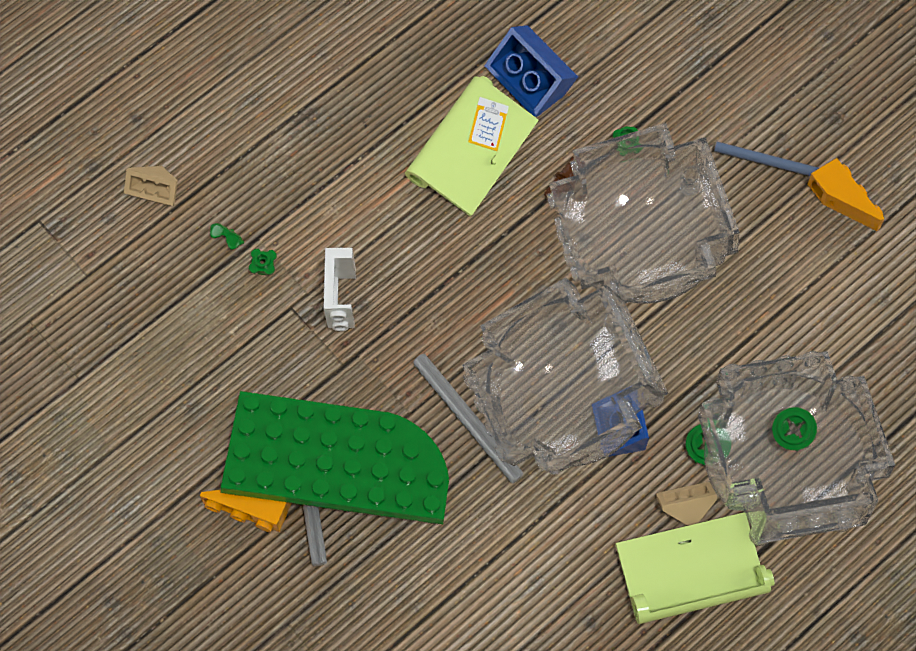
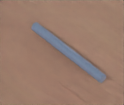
M721 142L716 143L714 152L810 176L812 172L819 169L811 165Z

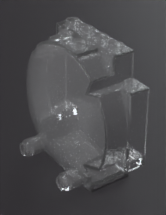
M659 124L573 150L574 160L570 161V166L574 176L549 183L551 193L546 195L550 209L556 208L558 217L554 218L558 240L562 243L566 265L570 267L573 281H579L581 289L593 286L602 293L612 292L613 297L620 300L621 305L629 302L643 304L658 303L676 298L697 286L701 281L716 277V266L721 265L725 261L726 256L738 253L740 232L706 137L674 146L667 124Z
M567 278L558 281L480 325L484 334L481 336V339L488 351L462 365L466 373L463 375L464 381L469 389H473L475 393V406L485 416L487 422L484 423L488 434L494 437L496 441L495 451L502 462L505 461L512 466H516L533 457L542 471L545 470L552 475H556L569 467L583 466L600 461L616 452L626 444L636 431L642 428L636 414L646 406L651 408L660 406L664 401V396L669 394L624 300L607 285L581 298L576 286Z
M810 351L800 356L791 357L785 355L776 360H755L750 364L739 366L737 364H730L720 368L716 384L721 399L710 398L702 402L698 413L705 438V467L710 483L724 505L730 510L745 512L752 526L749 532V538L752 543L758 546H765L773 541L835 530L845 532L850 528L866 525L879 501L872 481L889 478L895 467V462L865 376L854 377L850 375L837 380L828 351L819 353L817 351ZM792 407L807 410L812 414L817 423L816 439L813 440L808 448L801 449L798 452L785 450L776 442L772 432V425L776 416L781 411ZM788 421L790 427L788 435L794 433L801 438L800 428L802 425L795 426Z

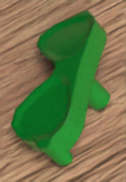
M220 223L211 224V237L218 238L224 235L230 249H236L244 244L241 236L235 233L233 229H228Z

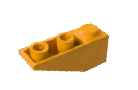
M838 158L811 173L807 185L823 205L875 231L881 228L885 219L882 210L878 205L871 202L867 197L865 188L861 184L856 183L852 178L850 169L845 164H841Z
M221 490L205 491L200 494V498L203 504H205L204 507L215 513H220L221 510L230 513L231 518L243 523L249 520L256 523L255 526L266 532H271L272 529L280 532L292 503L225 494L221 493Z

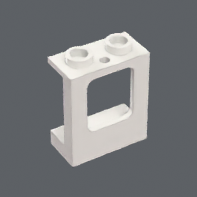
M325 248L324 312L327 326L335 331H346L348 328H355L352 306L338 305V279H356L353 249Z

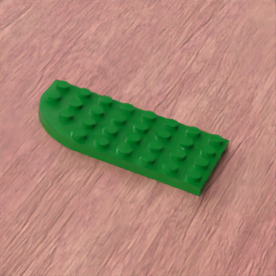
M240 391L221 483V493L443 525L449 486L447 466L442 453L432 438L413 422L390 412Z

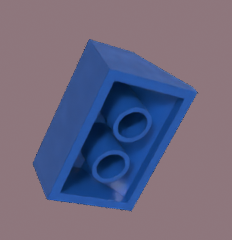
M528 25L511 27L484 65L534 117H538L564 97L578 78Z

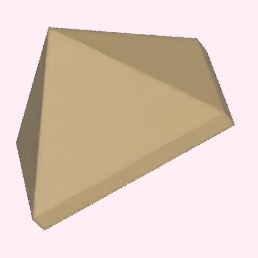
M163 166L127 168L124 194L173 206L175 204L178 180Z
M705 482L656 493V498L665 513L689 526L699 523L717 500V494L711 483Z

